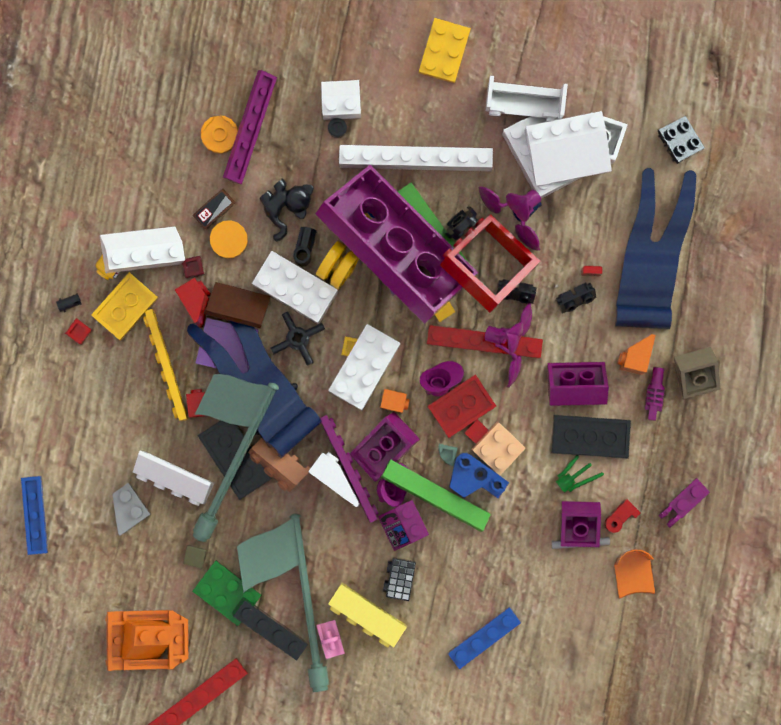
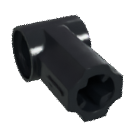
M309 227L300 228L296 249L293 252L297 265L304 267L311 262L317 230ZM304 252L307 254L305 260H298L297 256L299 253Z

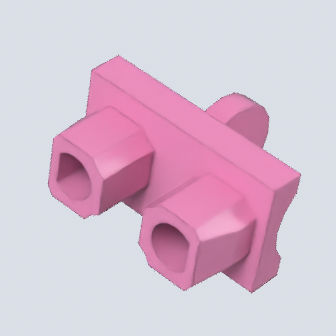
M336 620L316 625L325 658L328 659L345 654Z

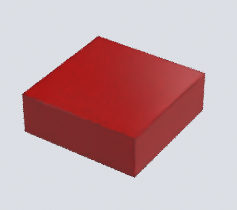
M584 266L581 269V276L602 275L601 266Z
M76 318L65 334L82 345L92 329Z
M477 419L464 434L477 444L489 430Z

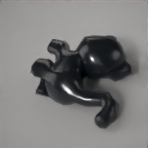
M282 178L274 185L276 191L273 194L268 190L259 198L264 205L266 216L275 226L280 228V232L273 236L275 241H280L287 235V225L279 219L284 206L293 212L296 217L300 219L306 217L311 194L314 190L312 185H295L291 189L286 190L287 185Z

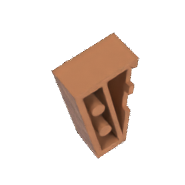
M262 438L248 452L250 458L256 464L260 463L264 467V472L269 477H274L278 481V486L284 491L290 492L311 469L309 466L304 468L297 462L299 458L295 455L291 457L287 453L283 458H280L273 447H269Z

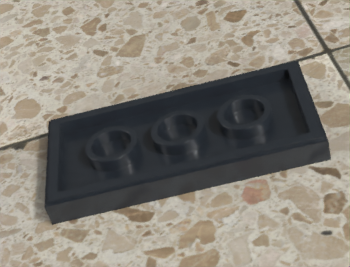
M554 415L551 453L629 459L631 420Z
M219 421L199 434L198 437L225 477L244 435L237 425ZM249 446L230 484L239 500L272 479L264 472V467L260 463L256 464L250 458L248 452L252 448L251 446Z

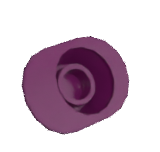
M445 361L424 371L420 376V384L428 395L443 396L451 387L457 385L462 380L464 370L457 362Z
M398 463V464H400V465H402V466H404V467H406V468L408 469V467H407L406 465H404V464H402V463ZM385 479L379 481L376 489L379 497L378 501L385 502L392 507L401 505L407 491Z

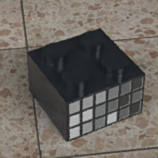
M395 557L392 558V561H388L386 573H390L389 580H385L383 587L386 597L409 601L416 561Z

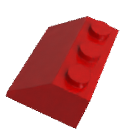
M193 278L176 288L175 291L194 323L199 328H202L206 319L205 309L209 301L208 296L210 292L201 280L197 281L196 278Z

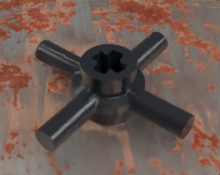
M288 311L283 313L282 317L289 332L285 341L270 348L273 355L290 347L300 351L307 366L313 364L314 362L306 346L309 343V337L325 330L324 325L320 323L305 330L295 326ZM297 334L302 336L299 343H297V340L293 341L295 339L294 336Z

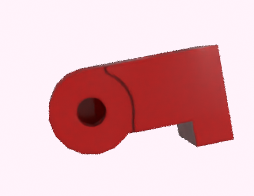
M625 499L606 518L605 528L612 533L619 532L622 529L623 523L631 515L637 518L641 512L628 499Z

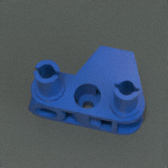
M462 453L456 457L449 488L464 498L482 487L499 499L509 482L472 455ZM479 471L483 473L482 477L477 475Z

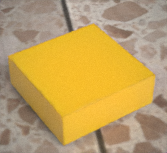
M345 336L341 355L348 357L358 339Z

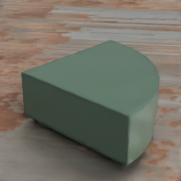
M439 444L440 457L446 464L454 467L458 448Z

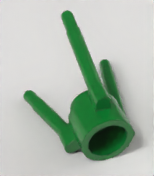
M576 455L566 468L557 475L559 478L556 480V483L564 493L567 491L571 492L584 484L602 477L604 473L601 472L574 484V479L592 466L591 463H588L572 476L569 473L565 475L578 460L579 456Z

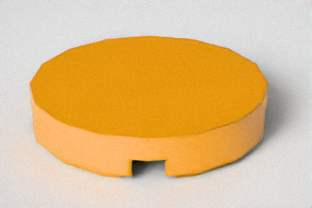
M221 115L213 116L204 122L201 128V139L208 150L213 153L223 154L232 149L238 129L232 119Z
M232 220L222 221L211 231L210 245L213 251L220 257L235 258L240 256L247 247L248 235L244 227L238 222Z

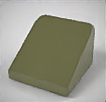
M187 545L183 564L202 569L207 550Z

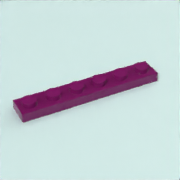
M258 70L223 175V178L237 184L243 183L277 79L276 76L263 70Z
M327 415L321 417V424L369 523L377 520L376 515L379 513L375 505H370L368 501L370 494L366 487L362 488L359 482L362 478L358 470H353L351 463H353L352 457L349 452L345 453L342 447L345 443L341 435H336L334 429L337 427L332 417L329 419Z

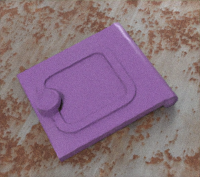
M206 318L203 331L215 339L229 353L242 373H247L249 366L233 326L230 323ZM199 346L195 363L216 368L209 355Z

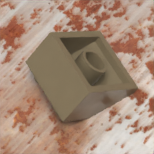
M711 347L674 356L675 371L683 399L721 389L718 360Z

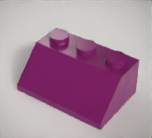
M605 362L547 363L550 406L607 404L609 386Z

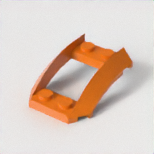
M173 610L107 612L105 618L107 626V660L105 662L108 671L173 669L188 659V619ZM167 620V624L171 625L168 658L123 660L122 651L126 621Z

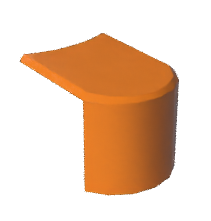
M634 549L622 553L617 558L614 568L619 599L634 593L655 594L650 561L654 558L649 553Z

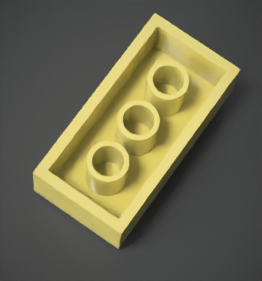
M341 583L328 603L331 606V611L337 615H340V613L347 616L346 620L354 626L358 623L364 627L363 632L371 637L376 635L380 638L379 642L388 648L390 645L392 647L396 645L407 628L406 624L344 583Z

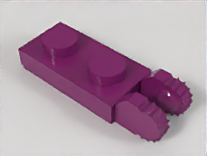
M695 478L668 503V506L658 516L662 519L673 509L676 515L667 523V526L670 528L710 492Z

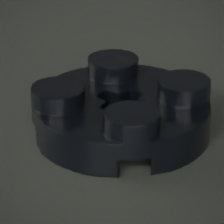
M467 207L468 211L466 212L463 210L459 211L449 220L447 231L443 229V233L448 239L458 240L464 234L463 231L467 227L470 228L477 223V213L472 207Z

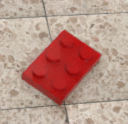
M475 374L427 407L447 437L450 438L497 406Z

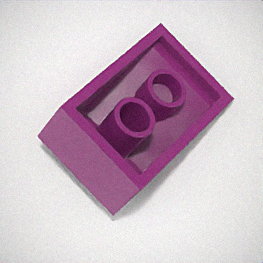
M392 412L355 447L350 455L376 482L382 476L389 460L399 461L420 439L395 412Z

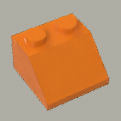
M651 334L620 353L617 363L620 365L619 370L639 375L647 373L656 335Z
M162 620L126 621L122 659H159L169 646L171 625Z

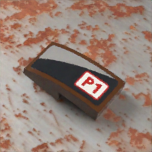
M221 189L196 211L193 217L204 229H208L236 202L224 189Z

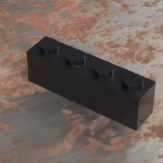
M244 597L232 612L233 617L296 661L308 646L306 640Z

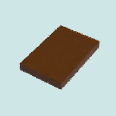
M215 282L205 314L261 329L271 296Z

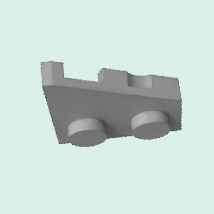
M127 483L112 494L119 536L151 515L130 483Z

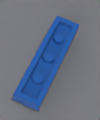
M42 476L21 478L27 555L48 553Z
M508 607L448 652V655L456 666L461 669L521 624L511 608Z

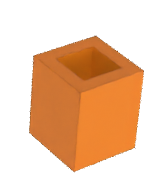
M384 389L380 409L403 414V410L408 409L410 399L406 398L407 394Z

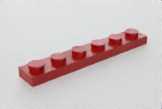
M429 325L427 345L509 355L501 348L496 347V343L485 341L486 332ZM521 337L514 354L540 359L543 339ZM506 340L505 344L501 343V345L509 349L508 340Z
M235 658L148 725H181L247 675L248 672L239 660Z

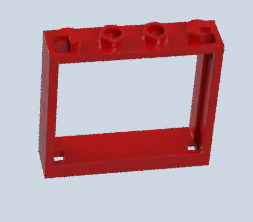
M490 214L486 219L482 217L475 224V229L471 227L464 235L466 238L464 240L460 238L453 245V250L449 248L443 254L445 259L440 264L489 313L540 263V260ZM484 229L524 266L497 295L493 294L455 258Z

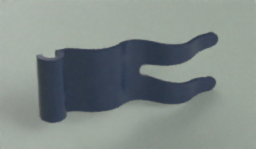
M646 168L642 172L640 203L625 251L616 301L617 318L615 326L654 329L671 328V303L679 255L695 203L696 173L689 170L684 174L676 207L658 242L651 240L655 216L654 170Z
M229 321L238 335L249 366L248 372L242 373L229 353L215 339L210 337L196 324H190L187 327L188 335L209 355L219 374L231 375L255 384L268 385L269 383H275L278 385L279 390H276L257 431L264 442L276 450L280 458H283L322 422L312 408L306 407L288 379L271 361L254 327Z

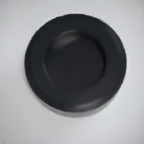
M340 118L332 119L328 124L329 134L334 138L343 137L347 131L345 121Z

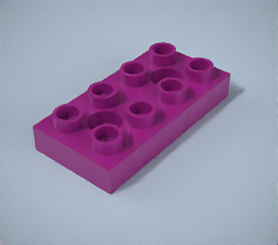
M371 165L326 199L315 213L356 257L424 324L463 289L440 266L441 262L445 259L443 254L449 248L451 250L454 248ZM371 213L377 222L370 220L365 214ZM460 254L455 257L474 276L478 274ZM419 267H425L430 272L431 277L422 273Z

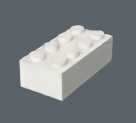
M273 251L270 252L252 282L254 287L317 324H320L338 294L336 288Z
M367 324L328 391L362 411L398 350L400 343Z

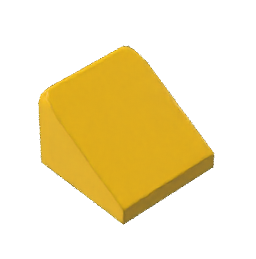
M450 302L435 314L439 323L455 313Z

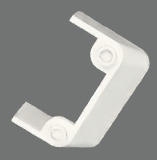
M490 76L487 88L486 111L489 112L490 116L510 114L546 118L547 122L562 119L565 113L568 84H563L561 89L498 83L494 82V76Z

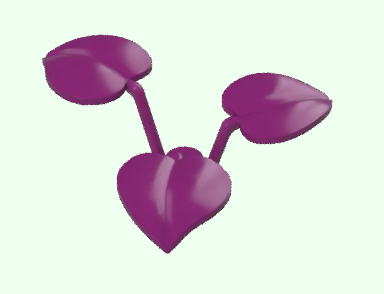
M482 186L478 187L484 205L491 212L498 214L501 212V208L506 206L513 210L516 216L522 220L520 224L515 225L518 238L527 247L540 251L537 234L532 228L525 225V221L529 219L530 213L534 211L533 208L541 202L539 193L533 189L525 195L508 193L506 195V203H500L499 197L493 191Z
M528 303L524 308L520 322L513 327H501L500 329L488 326L485 333V341L496 343V347L501 348L512 356L513 361L509 368L507 388H510L515 382L521 370L522 358L514 354V352L518 348L521 336H524L531 326V303ZM506 340H508L509 349L501 345V343L505 344Z

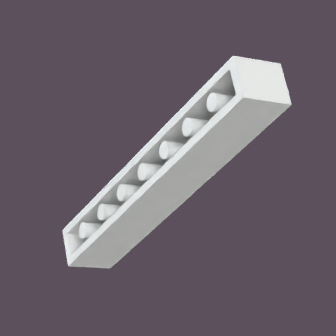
M340 145L339 150L340 168L365 169L371 165L374 169L491 171L493 164V148Z

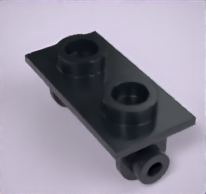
M499 280L496 295L510 282V280ZM520 283L519 288H515L504 300L511 299L525 304H533L537 287H533V284Z
M585 282L575 287V295L572 294L571 290L558 295L556 301L560 305L562 314L571 312L578 306L588 304L597 298L595 288H593L591 283L587 284Z

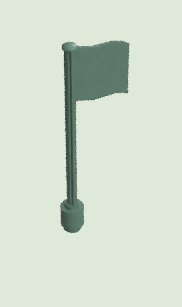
M213 375L195 415H206L229 424L249 428L208 512L200 514L193 528V537L197 540L206 542L207 539L211 538L218 523L215 515L276 390H279L277 384L269 383L268 385L250 383L231 375Z
M292 514L290 516L291 520L274 530L251 537L237 546L243 593L256 584L278 577L298 565L312 657L311 668L308 669L310 688H312L313 692L328 690L329 679L327 666H323L320 663L299 519L301 516L299 514Z

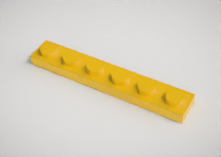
M153 309L146 310V316L143 319L146 327H150L152 333L149 335L152 346L156 345L157 353H155L157 363L162 364L163 371L160 372L163 381L168 383L169 389H166L168 398L174 402L175 407L172 408L175 419L179 418L181 422L188 420L189 418L155 311Z

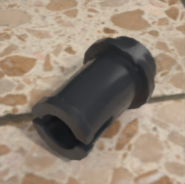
M78 293L64 299L59 298V301H56L59 311H64V313L70 308L82 305Z

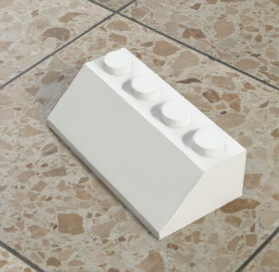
M176 227L100 235L105 273L180 265L185 261L182 240Z
M139 451L133 473L137 474L136 478L147 482L149 479L155 482L153 486L162 490L165 487L171 489V494L182 498L184 495L190 498L188 502L197 506L200 503H206L214 485L209 480L145 451Z

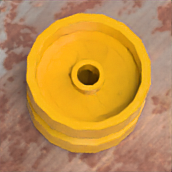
M339 240L329 250L316 272V276L322 280L328 279L333 273L330 285L337 290L349 279L359 261V258L351 250L343 258L347 246Z

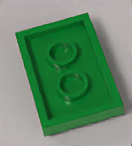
M215 560L192 591L237 626L241 624V621L233 617L232 612L241 599L244 597L255 605L262 596L252 587L243 593L242 579L217 560Z

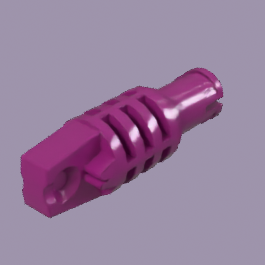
M653 367L651 384L647 387L645 410H649L648 420L656 421L657 411L662 412L665 391L662 385L664 368Z

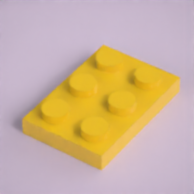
M434 18L419 73L455 84L471 28Z
M129 272L91 316L121 341L145 314V311L156 302L158 297Z

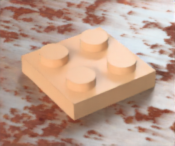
M496 422L471 450L495 473L501 476L525 450V447L499 422Z

